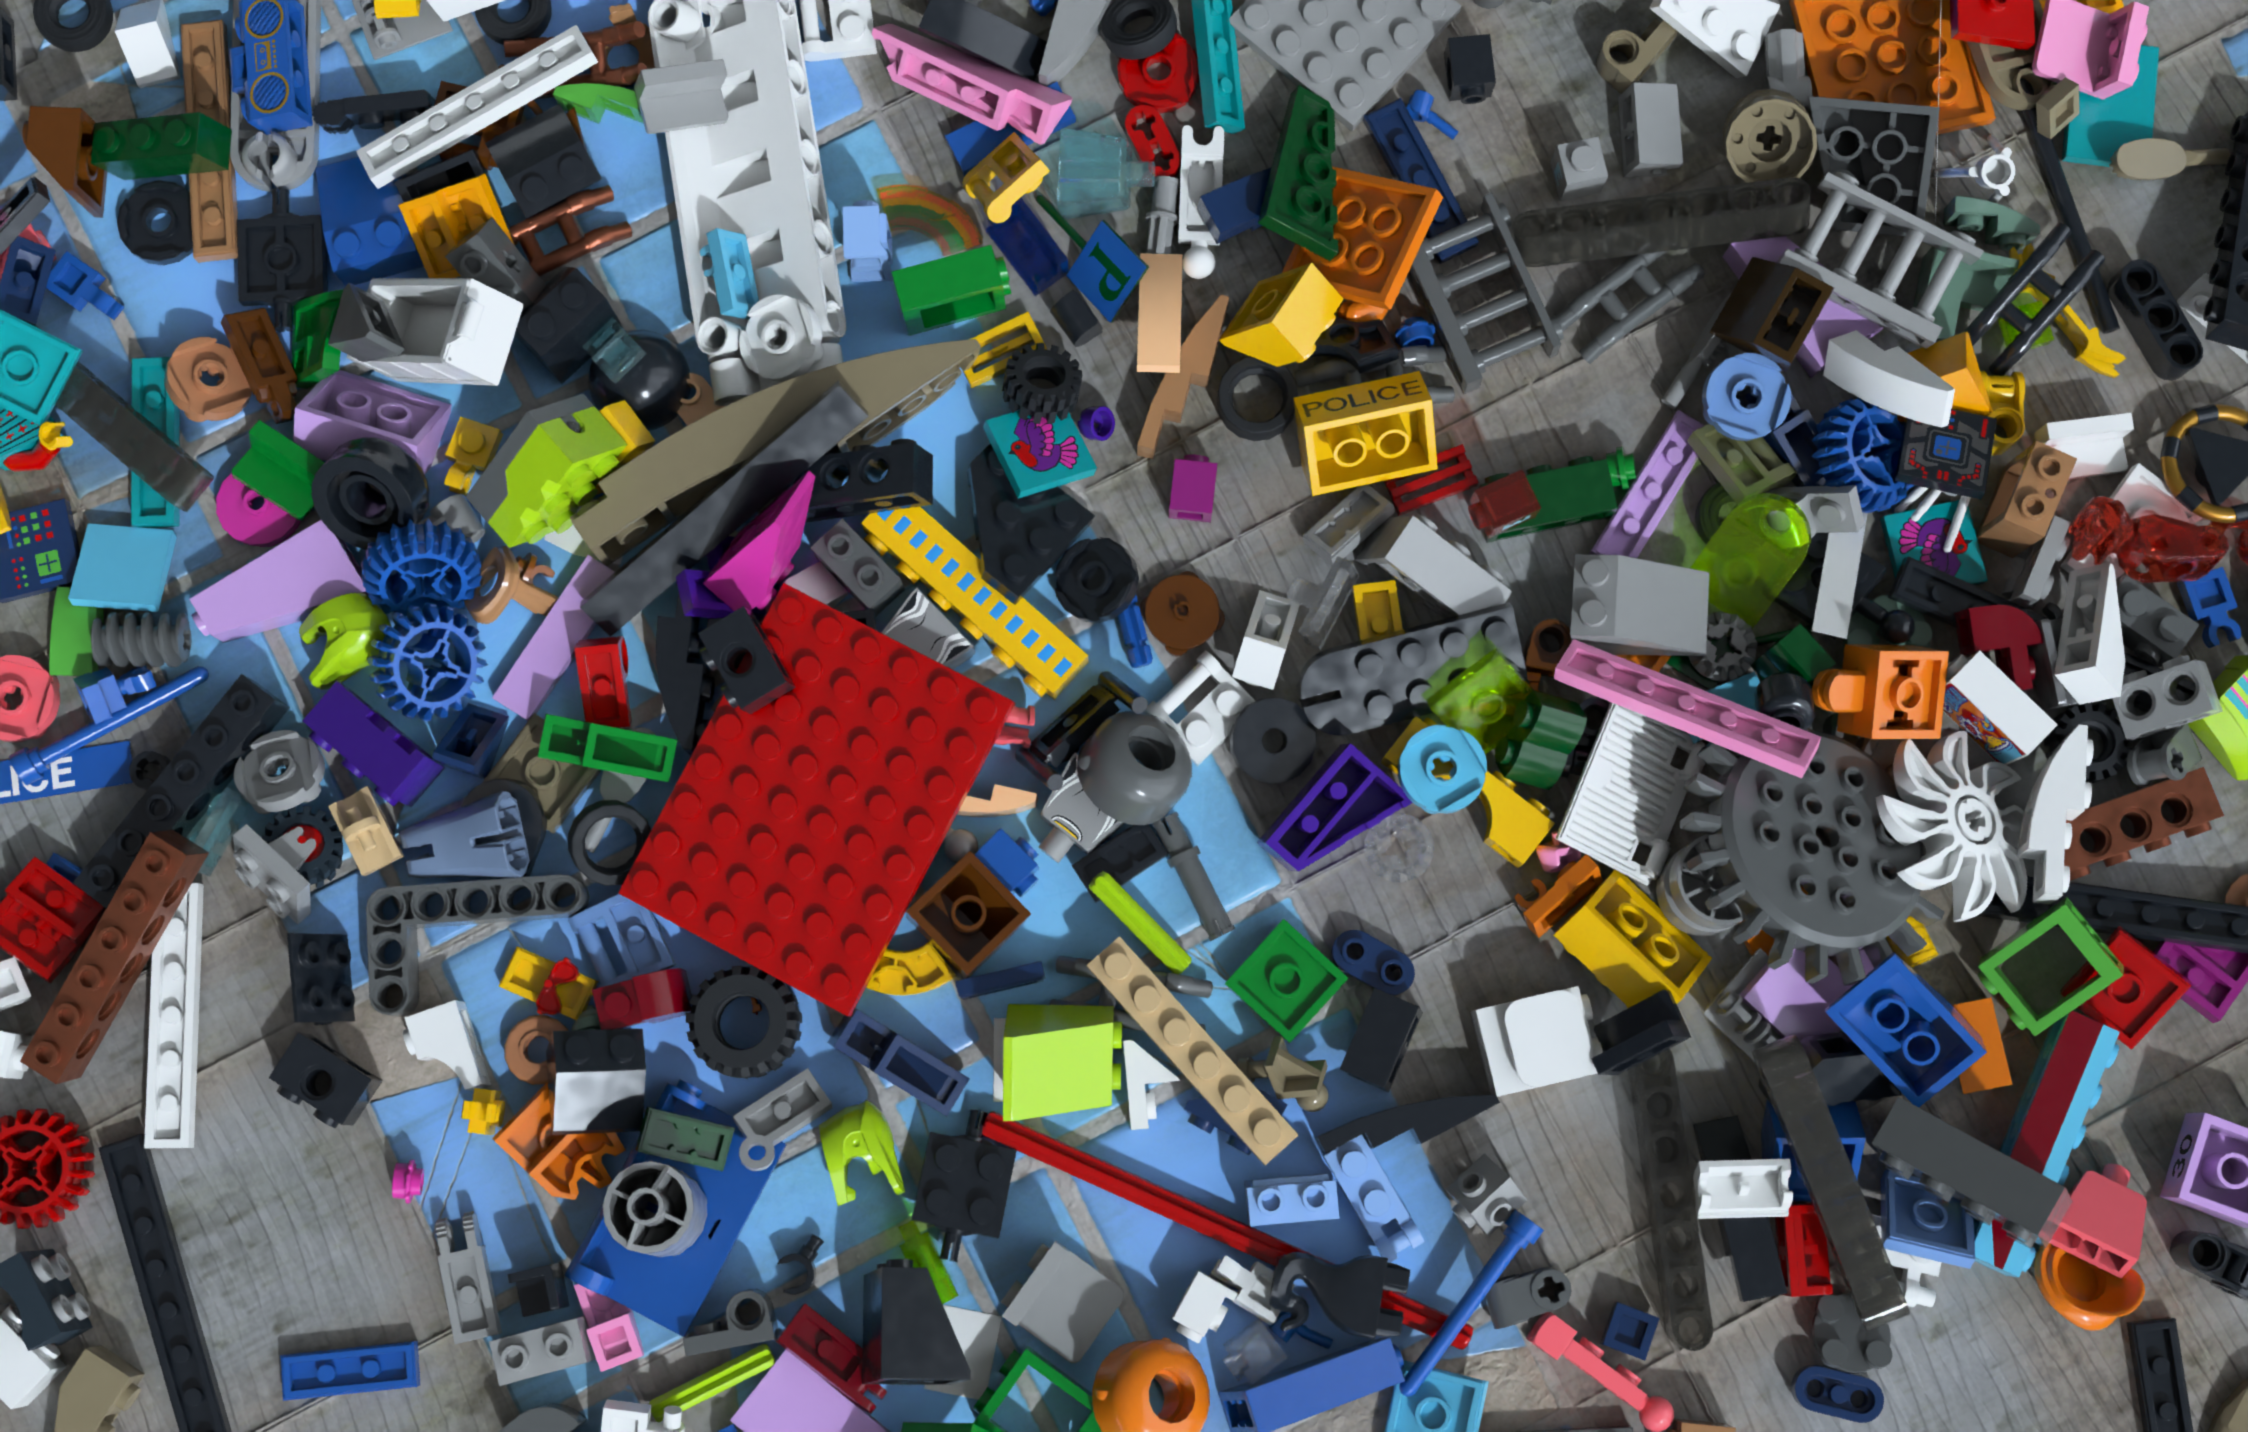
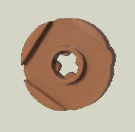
M197 337L181 343L173 352L165 369L164 383L170 399L179 409L184 411L188 419L194 422H204L206 420L219 421L231 418L247 406L252 395V390L232 347L230 346L229 348L223 344L216 343V338ZM207 371L211 377L218 376L220 380L217 381L216 386H208L202 383V372Z

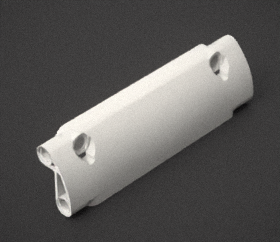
M654 0L648 11V24L655 68L723 59L727 71V77L721 87L728 113L726 123L665 132L696 341L700 350L707 354L708 361L711 363L709 370L714 403L717 406H727L781 382L766 379L747 367L741 356L739 336L741 329L746 330L749 320L722 315L716 299L714 278L704 276V271L710 269L713 264L711 258L700 256V250L705 245H708L706 233L716 228L746 235L759 301L774 294L786 295L805 301L817 314L822 329L821 343L824 352L821 360L812 365L806 373L843 362L841 345L837 343L840 342V338L846 333V318L795 0ZM702 13L710 16V26L704 27ZM779 329V338L774 340V345L782 347L787 340V332Z

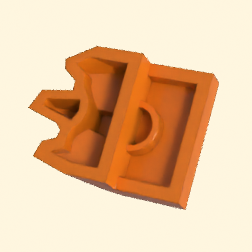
M548 1082L492 1138L551 1196L576 1200L579 1194L577 1182L581 1177L599 1189L611 1184L612 1179L602 1164V1156L606 1153L617 1156L626 1151L616 1132L552 1135Z

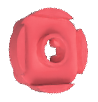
M5 655L0 657V740L5 742L17 743L41 738L54 721L60 705V684L58 678L55 675H49V670L44 665L25 656ZM16 687L20 688V693L24 697L21 705H17L14 710H10V703L4 701L7 693L14 694Z

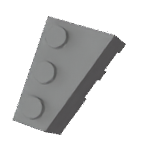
M1419 514L1388 518L1373 532L1355 559L1365 567L1369 563H1376L1392 575L1390 580L1396 581L1397 588L1401 589L1404 584L1425 600L1423 605L1445 619L1505 604L1512 593L1509 588L1501 583L1503 577L1497 571L1486 565L1481 567L1468 558L1471 553L1467 548L1454 540L1447 542L1436 533L1438 527L1432 521Z

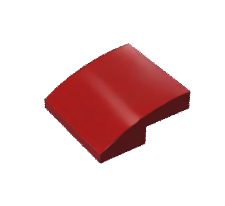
M34 856L5 889L7 896L0 903V948L51 984L82 946L106 908Z

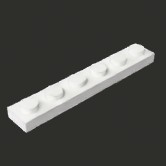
M575 25L356 152L370 180L379 189L595 65L598 61L578 26Z
M201 883L191 884L152 952L144 1148H194L204 884Z

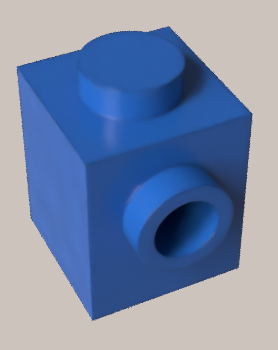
M1000 828L974 854L1013 895L1016 893L1020 898L1039 880L1034 875L1039 870L1038 864L1034 861L1039 854L1021 836L1016 841H1013Z

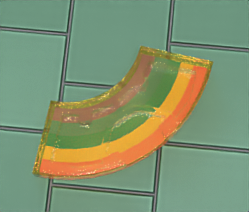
M890 185L876 189L883 212L887 215L891 231L913 230L920 232L935 242L943 257L983 244L979 230L971 217L952 199L949 200L938 193L928 190L926 187L916 185Z

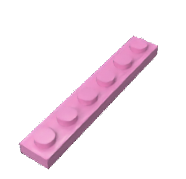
M1573 639L1555 667L1554 679L1801 779L1819 748L1821 736Z

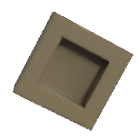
M2065 77L2053 89H2049L2041 95L2036 103L2038 133L2052 139L2080 114L2079 84Z

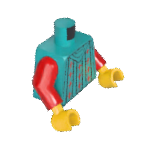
M0 407V468L5 471L12 470L14 472L45 469L61 448L70 447L73 444L72 437L66 436L62 431L65 422H56L50 414L47 422L39 426Z

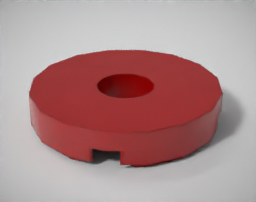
M1175 33L1171 42L1155 55L1137 60L1119 58L1117 65L1118 82L1126 100L1134 106L1149 105L1159 113H1171L1186 105L1196 93L1200 80L1197 54L1186 43L1187 40ZM1154 63H1163L1169 67L1171 73L1163 80H1154L1148 75L1147 69Z

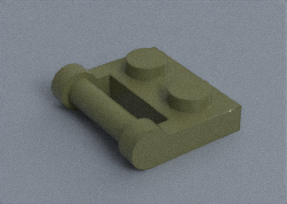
M1707 424L1693 431L1687 440L1692 449L1738 506L1774 488L1784 487L1797 474L1790 463L1784 464L1763 437L1749 441L1734 440L1719 433L1713 425Z

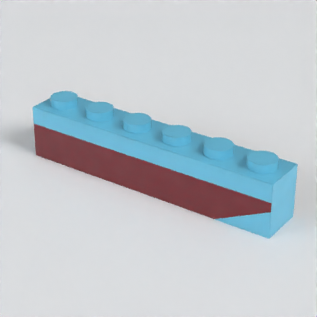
M2071 1011L2052 1024L1999 1151L2063 1186L2069 1174V1166L2066 1165L2070 1152L2072 1149L2078 1148L2086 1132V1126L2082 1123L2088 1108H2094L2101 1096L2103 1087L2099 1082L2104 1069L2110 1068L2117 1057L2119 1045L2116 1044V1040L2120 1032L2075 1011ZM1974 1218L1975 1262L2012 1277H2020L2022 1271L2026 1272L2030 1268L2036 1253L2035 1247L2030 1249L2006 1235L2007 1232L2002 1229L2003 1224L1994 1219L1989 1226Z

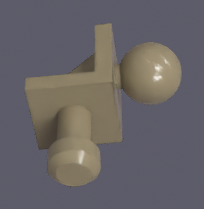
M1282 1036L1273 1038L1266 1060L1254 1061L1252 1057H1241L1236 1064L1252 1083H1254L1256 1078L1269 1077L1277 1099L1296 1098L1298 1105L1308 1112H1317L1327 1104L1328 1090L1323 1084L1328 1067L1326 1060L1302 1061L1288 1053Z

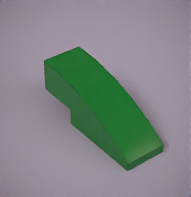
M545 714L537 757L669 782L678 739Z

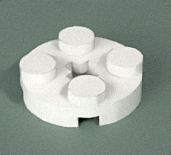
M774 294L761 299L750 309L747 316L751 318L747 323L746 330L741 329L739 347L745 364L753 372L760 374L766 379L783 382L805 374L812 365L821 360L824 352L821 343V324L817 314L808 303L786 295ZM779 329L787 332V340L782 347L774 345V340L779 338Z

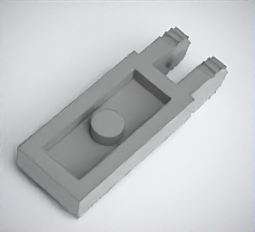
M474 1211L464 1213L462 1217V1226L468 1249L454 1252L453 1229L447 1218L438 1219L435 1224L440 1255L437 1258L454 1344L502 1333L485 1245L481 1246L482 1236Z

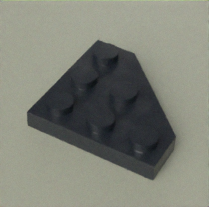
M990 443L970 463L967 470L968 486L971 487L974 505L972 515L976 540L979 541L981 555L979 563L981 579L1016 605L1091 525L1095 515L1059 487L1018 499Z

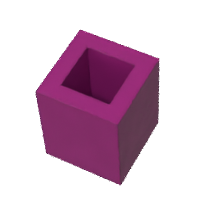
M1195 454L1184 455V460L1175 459L1169 518L1211 523L1218 463H1211L1208 457Z

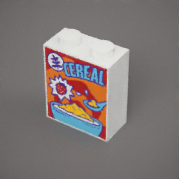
M1980 650L1968 658L1960 654L1952 662H1948L1943 712L1963 731H1967V735L1995 762L2008 765L2028 756L2058 725Z

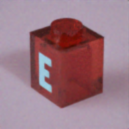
M1522 469L1475 490L1470 499L1472 505L1468 506V511L1475 527L1478 530L1484 528L1488 539L1535 518L1541 509Z

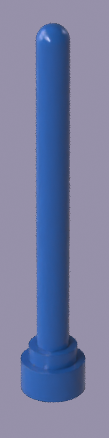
M197 666L127 703V708L111 714L113 718L98 724L91 722L42 749L38 747L28 749L25 747L9 756L10 762L18 777L28 786L44 777L43 772L50 769L49 764L204 683L209 677V672L205 667Z
M1516 1209L1513 1210L1505 1221L1507 1228L1503 1234L1506 1237L1404 1377L1405 1381L1400 1383L1399 1389L1404 1396L1410 1397L1417 1392L1521 1247L1525 1249L1529 1243L1534 1245L1544 1230Z

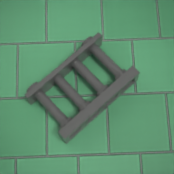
M1492 192L1484 195L1481 206L1484 215L1428 239L1425 236L1409 270V274L1431 323L1436 328L1435 332L1440 343L1446 349V356L1464 394L1480 388L1483 378L1481 374L1486 372L1485 367L1542 343L1549 358L1554 357L1558 354L1561 347L1560 340L1564 339L1563 331L1555 316H1548L1508 227L1512 226L1509 212L1504 203L1497 204ZM1491 230L1501 251L1500 253L1446 276L1442 273L1436 275L1430 260L1434 259V254ZM1506 268L1509 269L1517 286V291L1463 314L1460 311L1453 313L1447 298L1451 297L1452 291ZM1526 306L1535 326L1534 329L1480 352L1477 349L1470 351L1464 337L1468 335V329Z

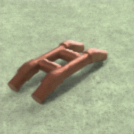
M635 21L625 25L619 24L606 27L602 30L582 32L598 63L590 67V74L576 75L558 86L581 83L605 84L617 87L633 85L637 81L640 71L648 69L647 66L643 63H638L628 67L622 66L607 70L605 46H620L644 37L646 30L643 23ZM554 37L504 40L505 57H521ZM555 88L549 90L548 92L542 94L541 96L535 99L554 97L553 93Z
M609 185L575 193L567 197L566 200L511 226L509 229L514 245H517L518 242L520 243L529 264L539 277L592 251L595 252L601 248L611 246L615 242L632 237V229L627 221L612 226L606 225L596 228L582 236L573 218V215L577 216L594 209L596 206L613 202L614 194ZM558 224L567 244L544 255L534 234Z

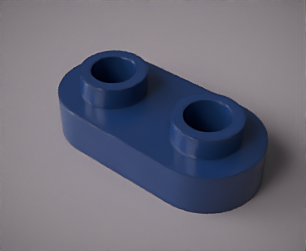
M1348 930L1339 935L1333 943L1331 955L1336 967L1369 987L1395 996L1405 992L1412 985L1415 977L1412 961L1405 954L1360 930ZM1355 943L1362 948L1360 959L1353 960L1348 957L1346 949L1349 944ZM1388 965L1399 967L1401 976L1397 981H1391L1386 977L1385 969Z
M1808 1365L1799 1369L1791 1382V1392L1795 1401L1801 1407L1813 1412L1858 1423H1866L1877 1418L1883 1409L1884 1396L1881 1388L1873 1380L1866 1377L1817 1365ZM1816 1379L1820 1384V1391L1817 1395L1810 1396L1806 1389L1809 1381ZM1856 1390H1860L1864 1396L1863 1403L1860 1406L1854 1407L1850 1401L1851 1394Z

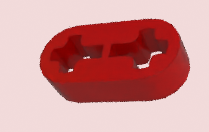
M1149 105L1135 106L1126 116L1125 134L1144 174L1151 181L1157 176L1176 178L1180 171L1181 157L1160 113ZM1142 118L1145 123L1153 122L1150 130L1151 140H1147L1141 129L1134 131L1137 128L1138 119ZM1154 149H1158L1163 159L1171 158L1168 170L1163 171L1160 166L1152 167L1155 164Z

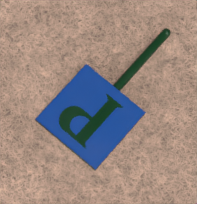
M1038 195L1036 197L1037 203L1082 249V252L1066 276L1110 323H1113L1149 266L1105 220H1101L1089 241L1086 242L1042 195Z

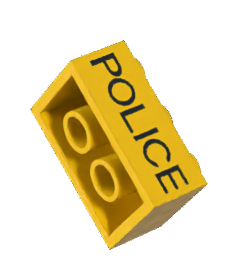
M1420 371L1293 398L1301 465L1312 496L1438 469L1432 399Z

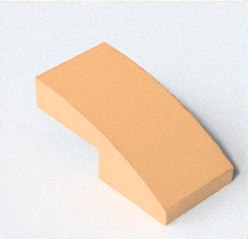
M994 784L990 801L966 796L957 815L997 817L1016 814L1035 808L1038 796L1037 793Z

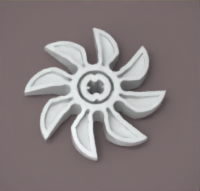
M1967 731L1954 732L1938 740L1930 750L1927 759L1924 758L1911 739L1901 741L1894 757L1893 774L1897 792L1905 802L1886 795H1880L1876 797V805L1880 818L1890 835L1904 846L1921 841L1926 848V855L1922 856L1917 863L1897 873L1904 882L1919 890H1930L1952 882L1954 922L1964 921L1982 913L1990 904L1995 892L2010 913L2018 911L2024 902L2027 891V874L2023 858H2017L2019 833L2024 811L2016 805L2000 810L1995 804L1994 797L2003 788L2022 778L2009 766L2000 762H1989L1969 771Z

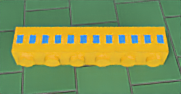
M920 506L870 513L861 522L865 533L868 534L864 541L876 553L883 556L888 552L899 562L895 568L913 585L918 580L931 590L927 597L939 609L946 613L951 608L962 618L959 623L960 627L976 641L984 637L994 646L991 654L1006 668L1010 669L1015 665L1026 675L1022 681L1040 698L1047 693L1055 700L1089 663L1088 655L1023 597L1014 605L981 579L980 559Z

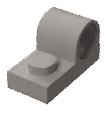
M1856 485L1840 487H1779L1763 503L1772 543L1776 547L1785 548L1803 544L1816 533L1858 532L1865 525Z

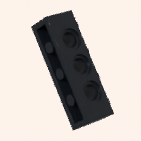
M896 439L891 441V445L882 447L857 445L850 452L837 453L828 451L758 511V514L808 471L816 477L805 523L933 505V455L911 439ZM888 469L886 476L880 481L882 474ZM849 475L847 482L842 486L844 479Z

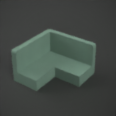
M1931 247L1922 257L1913 304L1915 308L1945 255L1944 252L1934 247ZM1983 252L1980 259L1971 266L1961 261L1932 314L1935 318L1933 323L1943 327L1936 342L1955 335L1960 307L1982 311L2008 282V279L2018 270L2019 260Z

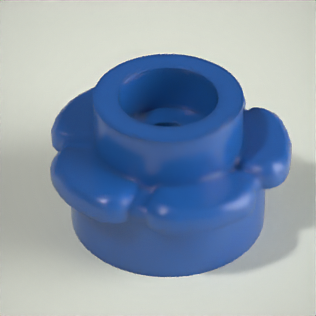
M1411 317L1400 324V327L1395 332V341L1401 348L1417 345L1433 346L1435 342L1433 334L1436 328L1434 324H1428L1422 317Z

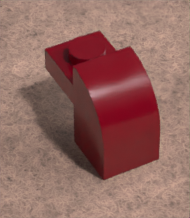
M2008 605L1974 607L1954 613L1960 654L1970 655L1979 650L1982 653L1994 651L1997 667L2022 691L2033 689L2032 680L2036 676V667L2033 657L2028 655L2027 647L2044 642L2041 631L2029 615L2018 608Z
M682 968L647 973L632 977L630 980L592 989L601 1030L624 1029L647 1022L654 1024L685 1016L686 1013L691 1012L692 1004L689 1003L692 993L686 970Z

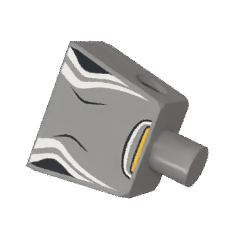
M918 588L909 595L881 632L952 670L975 654L974 646Z
M1074 753L1061 775L1063 777L1062 787L1059 790L1052 791L1040 813L1041 818L1052 826L1053 829L1038 848L1057 863L1061 861L1073 844L1087 855L1090 854L1125 824L1103 813L1086 795L1078 777L1077 753Z

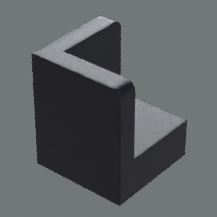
M561 1262L507 1274L509 1283L516 1282L523 1317L570 1306Z

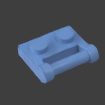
M620 894L568 919L572 931L579 933L602 983L599 988L630 980L635 976L667 970L676 965L652 912ZM603 918L628 970L617 976L594 926L597 921Z

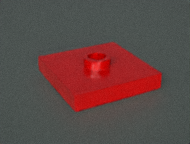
M1950 0L1951 39L2028 50L2035 44L2033 0Z
M2119 926L2108 937L2105 944L2123 964V976L2077 1008L2093 1020L2119 1031L2117 1039L2132 1050L2192 985L2191 981ZM2088 960L2060 990L2063 997L2098 974Z

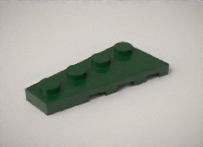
M1298 85L1290 94L1258 224L1331 261L1339 253L1338 240L1334 239L1333 226L1338 222L1337 206L1333 205L1332 189L1337 185L1336 170L1332 169L1331 154L1336 150L1335 114L1329 101Z

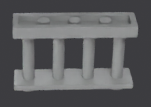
M1827 172L1817 188L1828 193L1829 196L1802 247L1796 248L1794 252L1786 249L1777 263L1796 267L1834 287L1828 300L1927 349L1936 342L1943 327L1933 323L1935 318L1932 314L1961 261L1971 266L1980 259L1984 250L1974 246L1976 241L1962 232L1952 231L1950 234L1859 188V182L1848 174L1836 172L1833 175ZM1845 202L1868 215L1840 267L1830 271L1817 264L1819 259L1816 255ZM1885 222L1907 234L1878 288L1874 287L1870 291L1856 284L1857 278L1855 274L1882 223ZM1921 242H1924L1944 252L1945 255L1917 307H1911L1909 311L1895 304L1896 298L1893 295Z

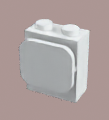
M1579 986L1522 998L1470 1012L1491 1095L1498 1097L1597 1074L1591 1058L1601 1054L1603 1051L1597 1037H1591L1588 1020L1593 1019L1592 1007L1588 995L1580 994Z

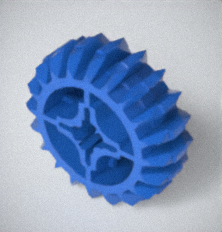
M1857 398L1855 400L1843 401L1838 406L1824 413V419L1816 424L1819 434L1812 439L1813 444L1818 450L1811 457L1819 462L1820 468L1815 474L1823 475L1825 479L1824 486L1856 485L1862 513L1880 512L1891 508L1892 505L1906 498L1907 491L1915 486L1895 481L1905 421H1898L1897 414Z
M429 518L426 519L424 524H414L409 519L407 526L402 528L392 524L390 534L378 532L376 542L368 543L366 555L363 556L361 563L363 587L366 589L372 604L379 605L384 614L399 612L407 616L408 606L416 605L422 610L425 603L437 605L438 610L443 605L451 608L465 609L463 600L474 598L475 588L480 586L482 578L480 555L477 553L471 537H465L461 528L450 530L446 520L437 526L433 525ZM452 566V570L447 572L446 570ZM394 569L398 571L394 575L390 574Z
M425 603L422 610L416 605H410L407 607V617L399 612L392 613L395 626L392 628L386 624L380 625L381 632L386 635L384 640L374 639L370 641L374 648L379 649V655L367 658L369 664L379 667L378 670L369 675L372 682L382 683L376 690L377 695L383 699L389 698L387 706L395 711L402 709V715L411 719L418 714L420 719L429 721L434 713L437 717L448 718L449 706L456 711L463 710L460 698L462 696L469 699L476 698L470 686L473 682L476 684L484 682L483 677L476 674V670L488 665L486 660L477 657V654L486 648L483 642L473 641L479 634L478 629L471 625L466 626L468 618L460 613L454 615L453 608L445 605L440 607L439 610L437 605L433 603ZM429 629L428 633H423L417 644L410 647L406 646L416 634ZM448 636L450 637L454 645L455 664H453L448 657V648L450 645V643L447 642ZM414 656L424 659L426 657L433 658L432 661L441 664V667L423 665L422 662L415 660ZM400 659L406 663L408 668L406 681L409 684L407 688L404 686L400 676ZM449 677L443 686L433 691L437 681L441 678Z

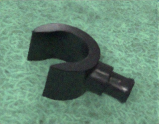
M811 1234L806 1245L803 1244L798 1253L786 1255L779 1260L777 1264L799 1261L807 1269L806 1281L801 1286L792 1287L783 1292L796 1295L807 1291L813 1285L816 1278V1268L813 1261L818 1255V1249L824 1243L821 1238Z

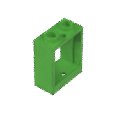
M2068 897L2062 899L1980 958L1978 964L1981 970L1978 973V977L1985 988L1992 995L1999 992L2009 1004L2006 1011L2011 1020L2021 1030L2028 1028L2034 1036L2040 1034L2124 974L2123 964ZM2059 924L2098 974L2040 1015H2037L1998 966L2049 929Z

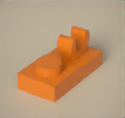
M1586 854L1578 862L1571 861L1565 865L1559 872L1554 886L1549 891H1547L1545 884L1541 880L1534 878L1531 883L1536 892L1539 893L1536 900L1526 901L1519 893L1514 897L1519 909L1524 912L1523 915L1528 928L1540 938L1603 882L1599 866Z

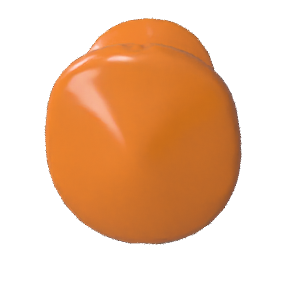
M2050 1243L2046 1248L2041 1246L2035 1256L2034 1274L2043 1297L2059 1314L2084 1330L2097 1331L2108 1327L2117 1317L2128 1315L2136 1310L2145 1295L2144 1282L2141 1276L2132 1268L2121 1279Z

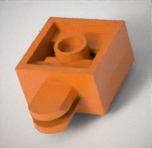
M1845 644L1843 669L1821 671L1814 679L1812 686L1814 703L1823 710L1838 712V732L1869 739H1940L1949 651L1916 645Z

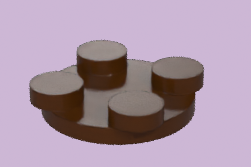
M1185 571L1179 575L1162 580L1140 604L1141 615L1146 620L1149 631L1158 642L1164 645L1165 650L1175 657L1182 656L1189 649L1204 644L1211 638L1214 632L1219 631L1223 627L1225 622V615L1220 609L1215 592L1207 583L1190 571Z

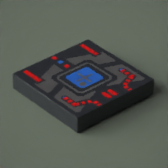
M1951 409L1949 424L1941 428L1906 418L1895 481L1981 500L1986 491L1997 419Z

